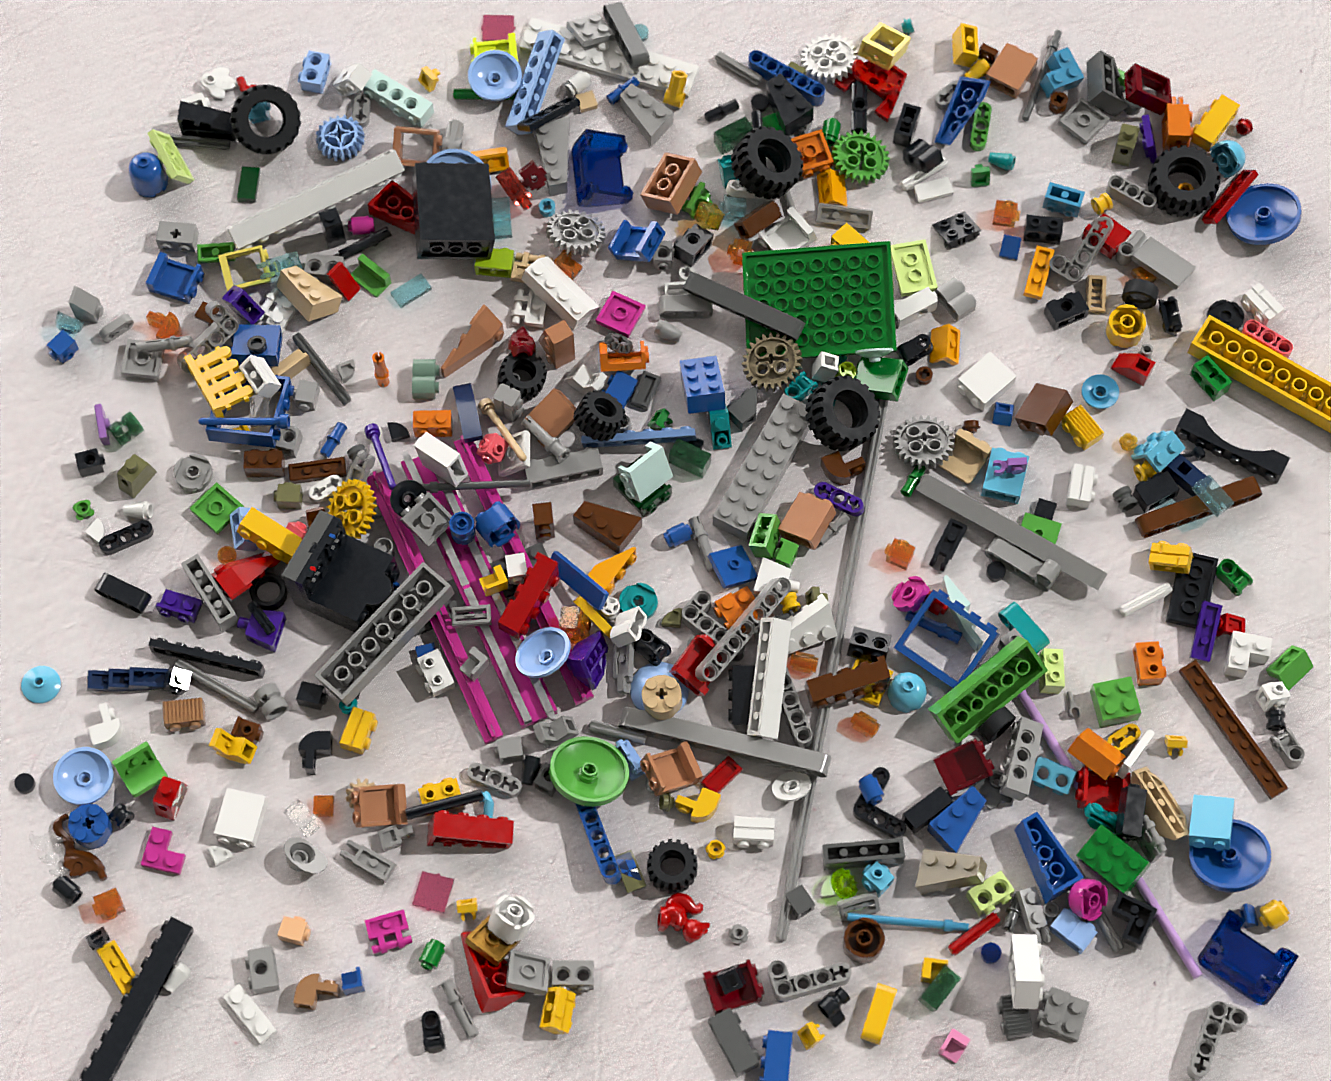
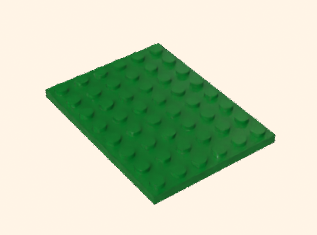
M891 241L742 253L744 295L805 323L798 340L794 341V344H798V350H801L802 355L800 357L802 359L817 358L821 351L836 356L857 355L855 351L874 348H892L893 352H897ZM745 319L747 349H751L750 342L757 343L756 337L762 340V334L766 338H769L770 333H772L773 337H776V332ZM782 350L778 352V355L784 354L785 351ZM763 352L759 355V357H763L767 353Z

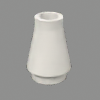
M147 501L125 504L123 514L124 516L147 520L153 516V505Z
M179 961L176 965H173L163 987L173 993L190 977L189 974L192 970Z

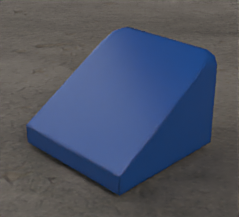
M1004 235L999 256L1017 260L1022 238Z
M995 402L992 423L1011 426L1014 405Z
M1247 903L1243 904L1239 909L1243 926L1245 928L1258 926L1259 923L1254 906Z

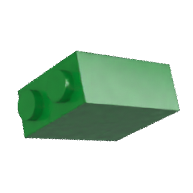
M861 356L860 362L857 363V373L854 378L859 379L861 384L865 383L869 387L868 390L875 395L874 399L898 402L909 369L905 362L901 359L880 357L881 361L869 362V358Z

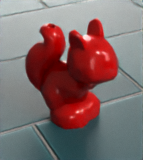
M684 893L671 895L667 899L665 906H660L658 931H665L669 926H672L675 931L682 930L684 939L688 943L699 940L708 932L711 924L687 918L686 912L691 915H698L703 911L704 907L702 903L696 905L693 899Z

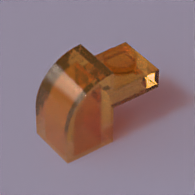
M169 311L167 316L160 312H148L146 318L149 325L159 329L156 334L157 339L170 338V336L182 337L179 320L172 312Z

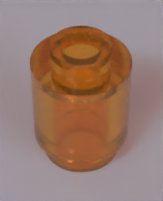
M796 651V654H791L789 665L793 666L792 670L808 674L811 672L816 673L819 658L814 657L812 654Z
M863 711L855 712L850 720L852 723L851 728L866 737L870 736L873 738L880 728L877 720Z

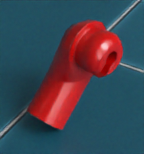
M244 76L236 79L241 93L253 87V84L247 85Z

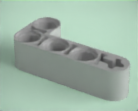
M1109 217L1097 218L1072 260L1063 255H1055L1050 259L1051 269L1070 281L1081 280L1114 227L1112 219ZM1107 221L1106 225L1108 226V228H1103L1101 230L1102 225L1100 223ZM1095 230H1101L1100 233H1103L1104 235L1102 236L1101 234L1096 233ZM1092 236H1097L1099 239L1096 246H1092L1090 243ZM1084 251L1089 255V259L1086 262L1080 259V255ZM1058 258L1063 260V266L1060 269L1055 265V261ZM1074 267L1079 270L1077 278L1071 276V270Z
M210 301L205 307L206 314L214 322L193 341V347H187L177 357L178 366L187 373H190L185 363V356L194 354L196 356L194 360H196L200 354L202 356L215 351V347H220L238 330L237 320L217 301ZM219 307V312L212 315L213 309ZM231 320V325L225 328V323ZM214 333H218V337L212 341L211 336ZM200 346H204L203 352L197 353V349Z
M995 536L985 550V555L989 559L1003 563L1007 570L1044 592L1050 590L1061 571V566L1057 562L1047 559L1043 563L999 536Z
M700 590L682 609V622L697 635L706 634L711 637L716 645L719 642L716 638L724 636L728 630L707 615L711 608V595L705 590ZM700 599H705L707 603L700 604L698 601ZM688 613H693L695 617L687 618L686 615ZM709 625L711 628L708 630H704L701 628V626ZM730 639L729 643L731 642V645L729 644V646L733 648L734 642ZM745 645L732 661L738 662L743 659Z
M774 960L768 968V977L773 994L780 1002L790 1001L845 985L849 982L852 973L850 966L846 963H837L792 977L789 976L783 961ZM775 967L781 968L783 973L781 975H774L772 969ZM839 970H842V973H846L845 977L842 978L841 975H838ZM823 975L828 981L824 984L819 983L817 980L818 976ZM805 981L808 984V988L800 989L797 983ZM786 987L789 992L786 995H782L778 992V988Z
M1215 1001L1208 1007L1187 1068V1073L1191 1079L1201 1080L1208 1073L1223 1027L1232 1031H1238L1247 1023L1248 1016L1244 1010L1222 1001ZM1218 1008L1222 1015H1214L1212 1009ZM1232 1016H1238L1241 1019V1024H1236L1232 1020ZM1206 1027H1212L1215 1030V1035L1208 1034ZM1200 1046H1206L1209 1049V1054H1203L1200 1051ZM1200 1061H1203L1200 1065L1201 1072H1196L1197 1068L1195 1067L1198 1065Z

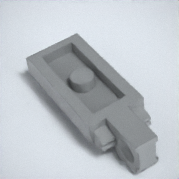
M634 642L619 648L614 643L613 679L617 685V692L622 695L630 694V683L633 680Z

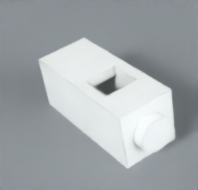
M926 287L895 303V324L898 329L936 310L938 304L937 294L934 291L932 292L929 287Z

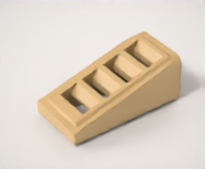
M1088 275L1086 277V304L1089 307V312L1105 313L1106 276ZM1092 283L1100 284V286H1092ZM1091 290H1100V293H1091ZM1091 297H1100L1101 300H1091ZM1091 303L1101 304V307H1091Z

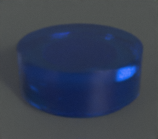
M986 943L980 952L982 960L988 964L998 962L1001 957V948L996 943Z

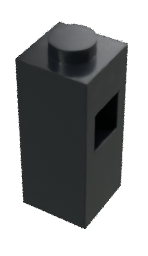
M336 207L318 213L323 235L329 249L346 244L342 221Z
M1128 784V786L1121 788L1115 828L1116 836L1129 839L1141 837L1147 790L1141 789L1140 785Z
M940 786L904 812L902 820L912 833L915 834L953 803L952 795L950 796L948 790H944Z

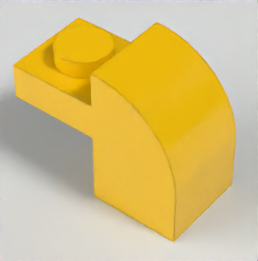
M222 728L215 729L209 744L211 748L217 751V755L244 764H251L258 747L246 738L232 736Z
M702 787L697 801L678 795L675 807L681 813H692L691 822H705L716 813L721 801V794Z

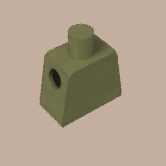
M1122 123L1111 163L1129 167L1139 127ZM1121 149H1127V153H1122Z
M133 454L117 473L119 489L134 499L157 471L145 460Z

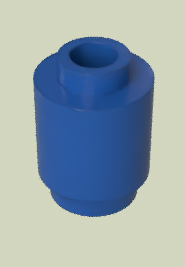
M682 522L667 529L663 536L670 548L690 540V535L693 533L690 526Z
M869 774L859 779V789L867 804L877 805L883 801L882 798L885 794L876 777Z

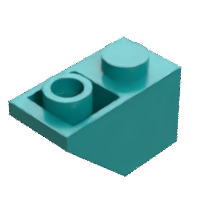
M724 155L718 159L724 189H726L730 180H738L734 176L735 171L732 170L731 155Z
M727 406L726 409L708 411L713 450L731 448L732 442Z

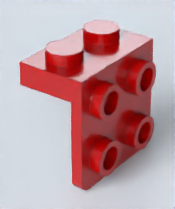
M1102 214V215L1100 216V217H1109V218H1111V217L1108 216L1107 214ZM1112 219L1114 227L1099 251L1109 259L1115 256L1119 245L1125 242L1132 234L1130 230ZM1107 221L1100 223L1102 225L1101 230L1103 228H1108V226L1106 225ZM1088 224L1084 228L1082 240L1085 239L1093 225ZM1095 230L1096 233H1099V234H1101L1102 236L1104 235L1103 233H1100L1101 230H1100V231ZM1092 236L1090 243L1092 246H1096L1099 239L1097 236Z

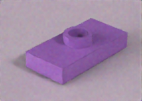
M96 404L94 409L99 438L102 445H110L108 429H111L109 418H106L102 404Z

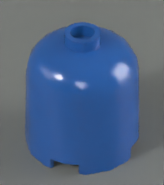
M149 152L140 153L131 159L129 163V176L134 190L140 196L146 198L156 197V194L166 190L168 176L162 162L155 154Z

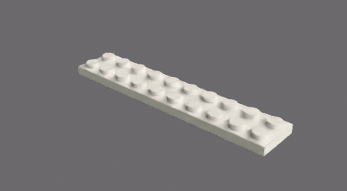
M532 17L520 44V50L531 53L538 32L554 30L565 38L557 61L625 81L636 77L640 83L639 85L666 92L669 87L672 72L674 70H681L688 75L684 93H686L685 98L687 99L699 72L698 65L649 51V65L630 68L617 42L611 40L583 47L567 27Z

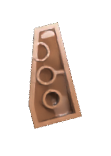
M483 304L469 323L472 325L467 334L463 333L461 335L459 347L451 351L442 365L441 373L444 378L472 361L503 338V324L486 305Z

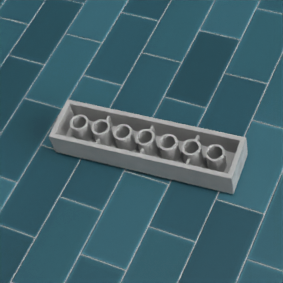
M785 394L781 396L715 511L712 522L713 526L747 541L754 529L758 514L763 513L809 432L808 425L810 424L809 421H806L805 416L808 414L805 411L806 404Z
M422 562L315 674V677L344 705L348 706L455 594L451 585Z

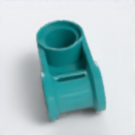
M803 371L800 373V376L795 378V382H791L789 387L786 386L784 394L787 396L795 394L796 396L792 398L801 402L812 394V391L817 388L818 383L813 382L806 376L807 373Z

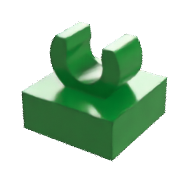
M975 164V168H971V186L990 185L989 166L983 167L982 164Z
M665 408L657 410L647 426L653 430L666 428L664 422L668 425L673 423L672 419L668 418L670 412Z

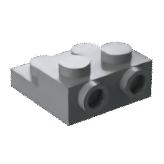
M430 492L425 495L421 493L414 500L416 504L412 508L408 506L401 512L403 517L400 519L427 547L449 527V521L452 517Z
M1051 987L1049 991L1045 990L1042 999L1045 1006L1043 1010H1039L1036 1019L1039 1022L1038 1029L1077 1042L1089 1001L1071 996V993Z

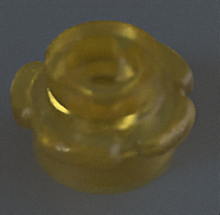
M1125 433L1120 437L1119 443L1123 450L1131 451L1137 447L1138 439L1135 435Z

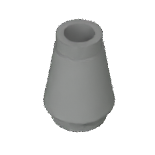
M659 320L654 331L657 337L677 342L683 333L666 320Z

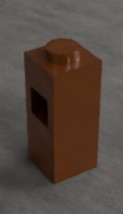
M774 200L765 202L733 223L741 240L753 237L781 218L780 207Z

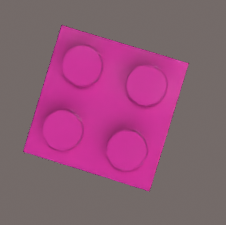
M612 291L596 318V323L629 338L645 311L646 305Z

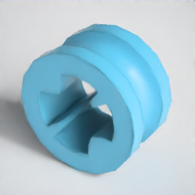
M549 198L541 200L539 203L540 214L544 217L554 215L556 210L554 201ZM549 205L551 209L547 208V210H544V206L547 207Z

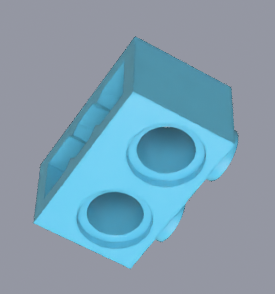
M1040 756L1035 764L1032 780L1034 785L1045 788V786L1053 789V793L1063 796L1064 793H1070L1078 771ZM1041 768L1048 770L1049 776L1047 779L1039 776ZM1060 775L1067 778L1066 786L1058 784L1057 779Z

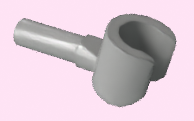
M1068 691L1067 696L1070 703L1068 715L1073 717L1072 709H1075L1079 716L1081 708L1075 705L1072 692Z

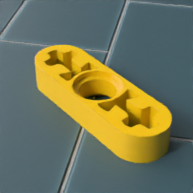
M579 595L573 602L610 639L613 627Z

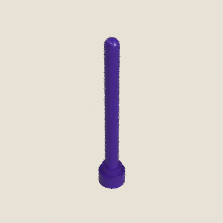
M375 423L368 424L364 428L365 435L372 441L389 489L393 490L396 483L379 440L381 434L379 426Z

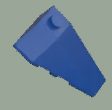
M960 76L934 141L935 143L949 146L953 143L983 101L990 85L989 80Z

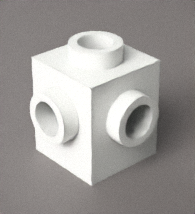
M1282 681L1261 685L1256 695V699L1264 712L1284 709L1291 697Z

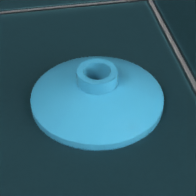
M37 666L30 669L24 675L21 683L24 696L33 703L49 702L56 697L61 687L58 673L48 666ZM38 680H43L42 684L37 685L36 682Z

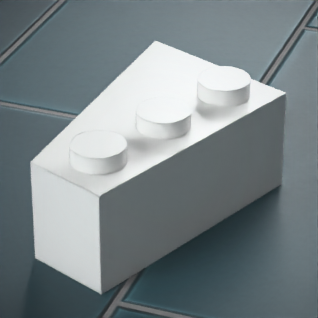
M820 594L817 597L818 599L809 606L805 605L802 607L803 610L795 616L791 615L786 619V621L792 622L788 654L838 636L830 604L823 594Z

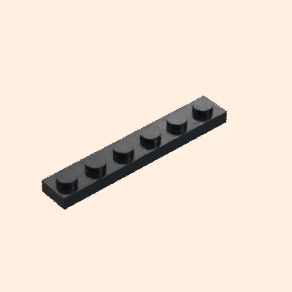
M150 638L148 644L151 652L261 678L265 674L263 664L254 659L247 661L237 655L225 656L219 651L208 652L198 646L191 648L181 642L169 643L163 638Z

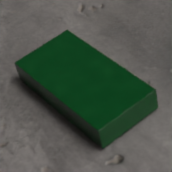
M242 166L237 194L238 201L256 202L261 172L260 167Z

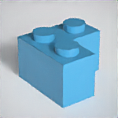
M1069 47L1052 53L1046 61L1051 72L1046 73L1040 81V85L1046 97L1050 98L1054 92H1065L1078 87L1085 78Z

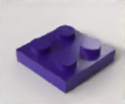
M1149 114L1141 116L1142 123H1139L1143 138L1142 144L1145 156L1150 158L1151 164H1154L1157 152Z

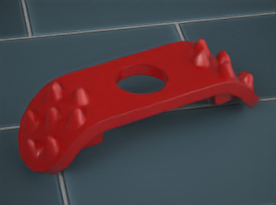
M856 59L853 62L852 72L854 77L877 93L884 96L891 95L900 87L899 84L887 83L868 71L862 60ZM869 80H875L878 84H871Z

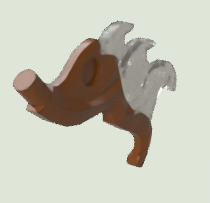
M68 814L58 817L54 821L53 827L43 836H35L34 832L31 831L29 835L30 844L35 849L42 850L46 854L45 858L39 857V860L44 864L56 866L55 870H49V873L52 875L62 876L71 871L69 873L70 877H80L88 872H95L98 874L100 881L108 878L105 866L96 855L75 849V842L62 827L63 822L69 819Z

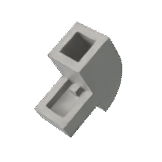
M560 716L551 723L538 722L533 726L537 740L544 744L545 748L556 747L579 735L573 718L569 716Z

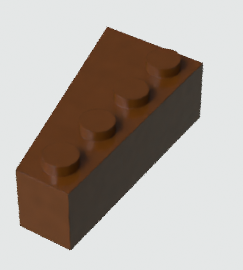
M884 655L877 657L878 661L874 663H868L867 660L861 662L855 669L843 668L834 676L833 673H827L806 680L804 688L810 707L822 709L830 703L841 704L850 698L861 699L866 694L873 693V695L883 693L891 678Z

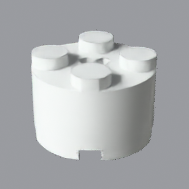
M504 895L498 899L490 915L488 929L504 940L505 943L513 944L526 936L535 914L533 915V907L525 898L517 895L515 897Z

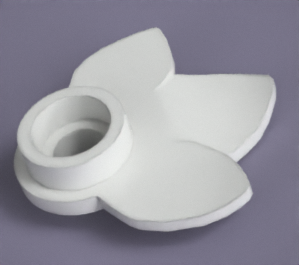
M215 68L211 73H206L201 77L203 88L209 90L211 95L218 99H224L225 91L237 87L235 80L228 76L229 69Z

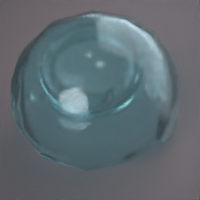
M60 311L57 312L55 325L59 331L64 330L69 335L81 332L84 322Z

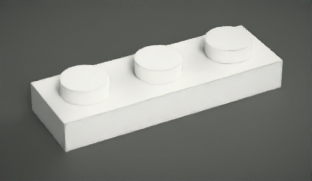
M240 984L223 996L261 1045L277 1033L275 1027Z

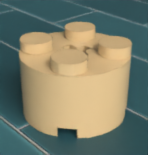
M657 675L646 680L642 689L643 706L646 712L655 719L667 720L672 718L681 709L682 693L680 685L675 678L667 675Z

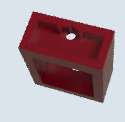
M1136 63L1124 73L1125 97L1127 101L1160 116L1165 112L1167 104H1172L1170 78ZM1142 85L1155 90L1156 96L1143 91Z

